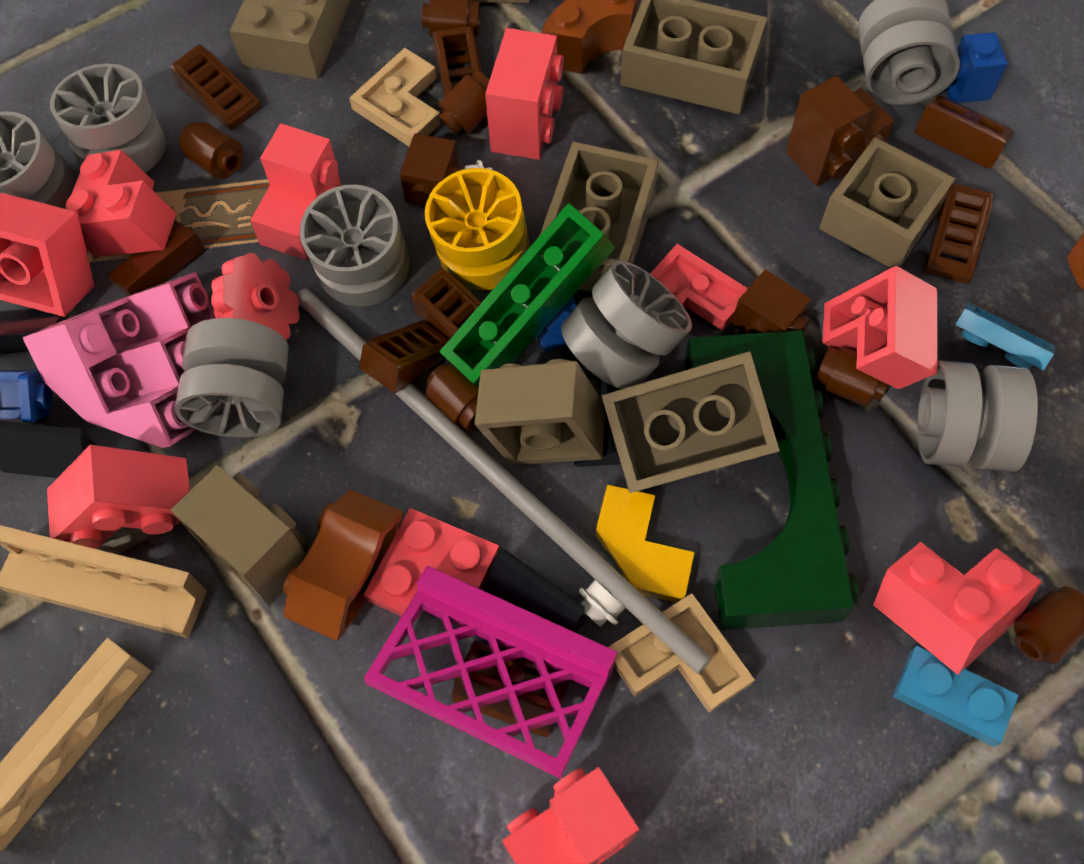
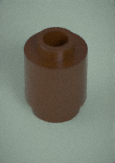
M430 0V3H423L422 27L429 29L430 37H433L432 31L473 26L474 35L479 36L480 2L471 0Z
M478 70L471 76L465 75L438 104L443 111L439 115L440 120L456 135L461 130L469 135L487 116L485 93L489 79Z
M192 122L181 132L179 146L184 156L218 179H226L240 169L243 161V148L234 138L206 122Z
M843 346L841 350L828 347L814 381L824 385V391L865 407L869 405L871 399L880 402L888 384L856 369L857 352Z
M453 364L440 365L432 371L427 379L426 397L460 428H464L468 432L478 430L474 424L479 386L473 384Z
M1062 586L1057 591H1048L1013 626L1017 637L1016 644L1022 653L1036 662L1058 663L1084 637V595L1068 586Z

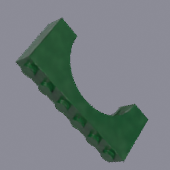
M803 330L689 338L684 360L685 370L745 352H751L780 450L778 454L786 471L789 487L788 516L785 527L778 537L764 550L748 559L719 566L714 579L720 630L843 622L854 609V605L858 603V584L855 575L848 574L845 556L849 552V537L846 527L838 523L836 508L840 505V489L838 481L835 478L830 479L827 463L831 460V441L827 433L822 434L819 419L823 415V399L820 390H814L811 376L815 372V357L812 348H806Z

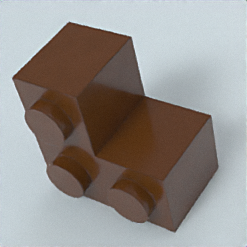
M836 75L801 94L786 153L817 187L832 178L837 180L846 175L874 137L888 143L887 140L895 121L862 87L853 92Z

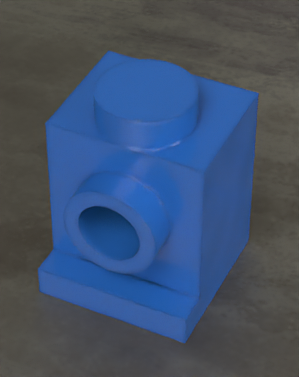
M996 32L963 35L957 48L960 61L959 71L954 81L945 89L947 97L955 103L990 100L1008 65Z

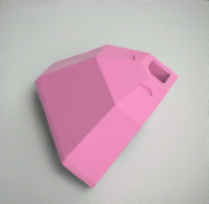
M197 272L107 303L23 337L43 381L86 422L161 448L170 447L197 430L182 422L175 413L179 380L185 372L182 367L187 332L193 325L199 322L214 319V311L210 305L208 294L202 286Z

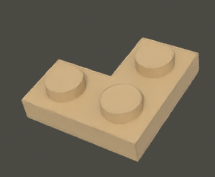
M404 48L349 98L352 110L407 146H410L414 133L428 136L441 124L439 112L417 98L437 79L435 66Z
M693 593L662 613L712 658L711 662L701 673H695L644 624L608 647L617 651L614 667L634 697L678 669L708 713H711L751 686L755 681Z

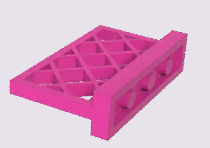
M427 565L417 581L416 594L364 676L365 684L561 779L596 703L611 678L617 651ZM423 610L442 619L446 632L417 640L412 626ZM451 624H453V625H455V626H457V627H460V628H457V629H454V630H453ZM408 635L410 643L401 645L405 637ZM475 635L488 640L492 651L491 655L464 663L457 643L458 640ZM450 643L457 665L427 674L421 651ZM498 646L503 647V648H505V649H507V650H504V651H501V652H500V649H499ZM414 654L420 673L419 677L398 682L383 675L392 660ZM521 657L535 662L540 677L512 685L505 662ZM496 665L504 688L476 697L468 674ZM546 668L554 671V673L548 674ZM461 676L468 700L448 706L435 700L431 685ZM571 679L590 688L584 702L562 709L553 685ZM420 688H424L426 695H424V694H422V693H420V692H418V691H416V690H417V689H420ZM545 688L553 712L525 720L516 696ZM509 699L517 723L500 729H495L485 724L480 708ZM468 711H472L474 718H472V717H470V716H468V715H466V714H464V713H465V712H468ZM576 716L571 729H569L566 719ZM557 722L564 739L557 758L536 749L529 731ZM521 734L523 742L513 738V736Z

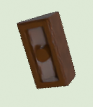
M941 95L937 96L927 105L915 128L917 135L985 168H991L995 164L1014 134L1013 129Z
M174 221L164 250L134 253L111 271L107 277L126 296L165 283L203 252L205 248L198 235L192 229Z
M474 641L464 659V663L491 655L490 646ZM523 658L505 662L512 685L540 677L534 662ZM496 665L468 674L476 697L504 688ZM546 668L548 674L554 673V671ZM461 676L456 677L454 680L451 697L454 703L468 700ZM570 680L553 685L560 705H562ZM545 688L516 696L525 720L553 712ZM509 699L480 708L482 714L511 725L517 723ZM555 723L529 732L549 737Z

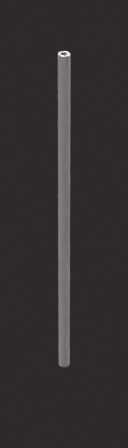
M308 288L301 289L297 293L300 301L299 305L360 361L362 347L367 342ZM412 383L396 393L403 402L695 673L699 674L707 667L712 658Z

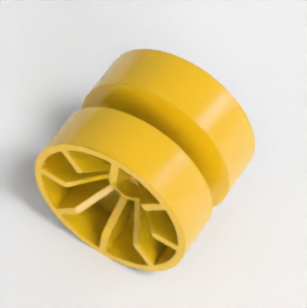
M469 168L447 176L430 193L425 207V221L442 268L454 276L467 289L476 291L493 290L530 248V239L521 197L516 186L510 179L497 171L485 168Z

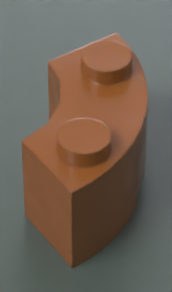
M565 0L545 22L542 33L557 36V55H563V71L582 74L587 64L598 55L613 50H622L638 12L639 0Z
M351 489L334 503H328L320 514L317 524L319 532L303 562L299 566H295L285 580L283 593L287 595L283 617L338 641L364 606L366 599L361 590L374 564L379 566L399 529L403 511Z

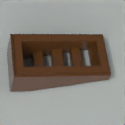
M473 26L432 31L433 48L444 97L458 83H451V78L464 77L465 75L471 76L476 70L482 73ZM462 51H466L467 55L453 57L445 56V54ZM469 63L470 66L448 70V66Z
M197 45L171 65V71L179 88L229 130L234 129L262 107L261 102L202 45ZM236 98H239V99H240L238 102H236L234 105H232L229 109H227V110L224 109L225 106H227L229 103H231V102H232L233 100H235Z
M959 184L952 185L938 213L924 273L965 284L971 282L994 198L992 193ZM950 221H954V222H958V223L970 225V226H972V228L966 227V226H962V225H959V224H955V223H951ZM945 237L968 243V245L946 240ZM942 252L965 258L964 263L940 257V254Z
M443 268L438 269L411 296L415 313L449 339L452 338L459 327L481 304L466 287ZM456 304H457L458 306H460V307H459L453 314H451L449 317H446V316H445V314H446L453 306H455Z
M421 320L375 337L365 343L362 347L359 368L396 394L446 358L439 351L450 339Z

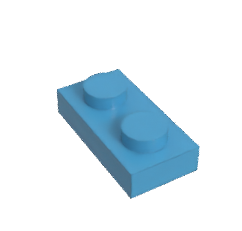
M971 302L967 304L955 324L963 329L961 335L981 347H987L991 343L1007 351L1004 357L1021 368L1030 370L1034 365L1044 371L1055 353V345Z
M915 646L908 655L892 697L995 747L1002 743L1018 694L966 669L957 675L931 652Z

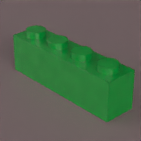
M568 203L439 352L473 384L479 386L481 370L497 369L505 364H513L615 249V246L602 231Z

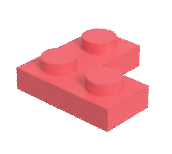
M676 244L650 273L675 295L684 308H688L722 331L733 320L737 302L748 289L679 244Z
M409 508L367 587L364 597L366 601L402 616L417 592V581L427 565L482 590L495 558L500 552V547L495 543Z

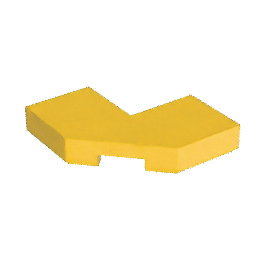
M607 484L596 527V537L605 551L609 552L622 572V576L642 595L673 603L679 602L686 596L695 552L645 541L655 495L639 491L630 493L629 489Z

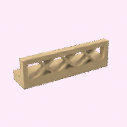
M0 525V545L10 552L0 572L1 590L189 639L207 590L189 572Z
M106 638L0 762V851L3 852L152 672L109 638Z

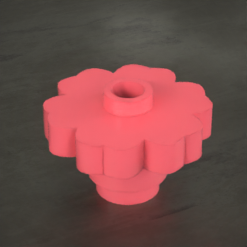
M248 253L225 262L222 265L223 275L215 278L211 283L213 292L211 303L215 318H235L256 322L275 330L287 340L290 337L289 326L297 323L300 318L298 310L300 301L297 294L289 289V274L280 268L275 260L267 259L261 262L254 253Z

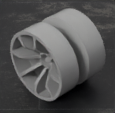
M874 0L864 10L858 22V35L867 88L875 99L886 104L919 103L941 93L954 81L959 71L960 61L955 38L952 33V23L946 0Z
M116 64L88 66L68 75L54 89L50 99L51 112L65 138L68 140L80 166L89 154L122 150L138 167L147 173L163 157L166 150V137L152 109L141 79L131 69Z
M0 112V193L66 209V202L77 182V177L72 167L29 117L17 112Z
M342 185L322 193L308 206L300 224L301 243L323 288L332 298L346 305L365 307L387 300L401 288L409 272V253L394 207L383 194L363 185Z
M618 260L612 263L593 286V297L583 298L564 320L561 331L571 352L589 371L606 383L619 389H625L642 384L659 365V355H668L690 332L692 323L680 301L658 279L632 263Z
M235 318L209 319L193 325L188 330L182 361V367L185 372L179 380L175 405L177 417L194 429L224 437H257L275 431L281 423L284 390L281 385L286 378L289 346L285 338L267 326Z
M938 360L937 374L924 380L918 406V447L923 462L933 465L963 467L971 457L974 465L979 469L1018 471L1029 456L1036 432L1038 397L1032 373L1027 368L988 365L979 375L976 366L972 363Z

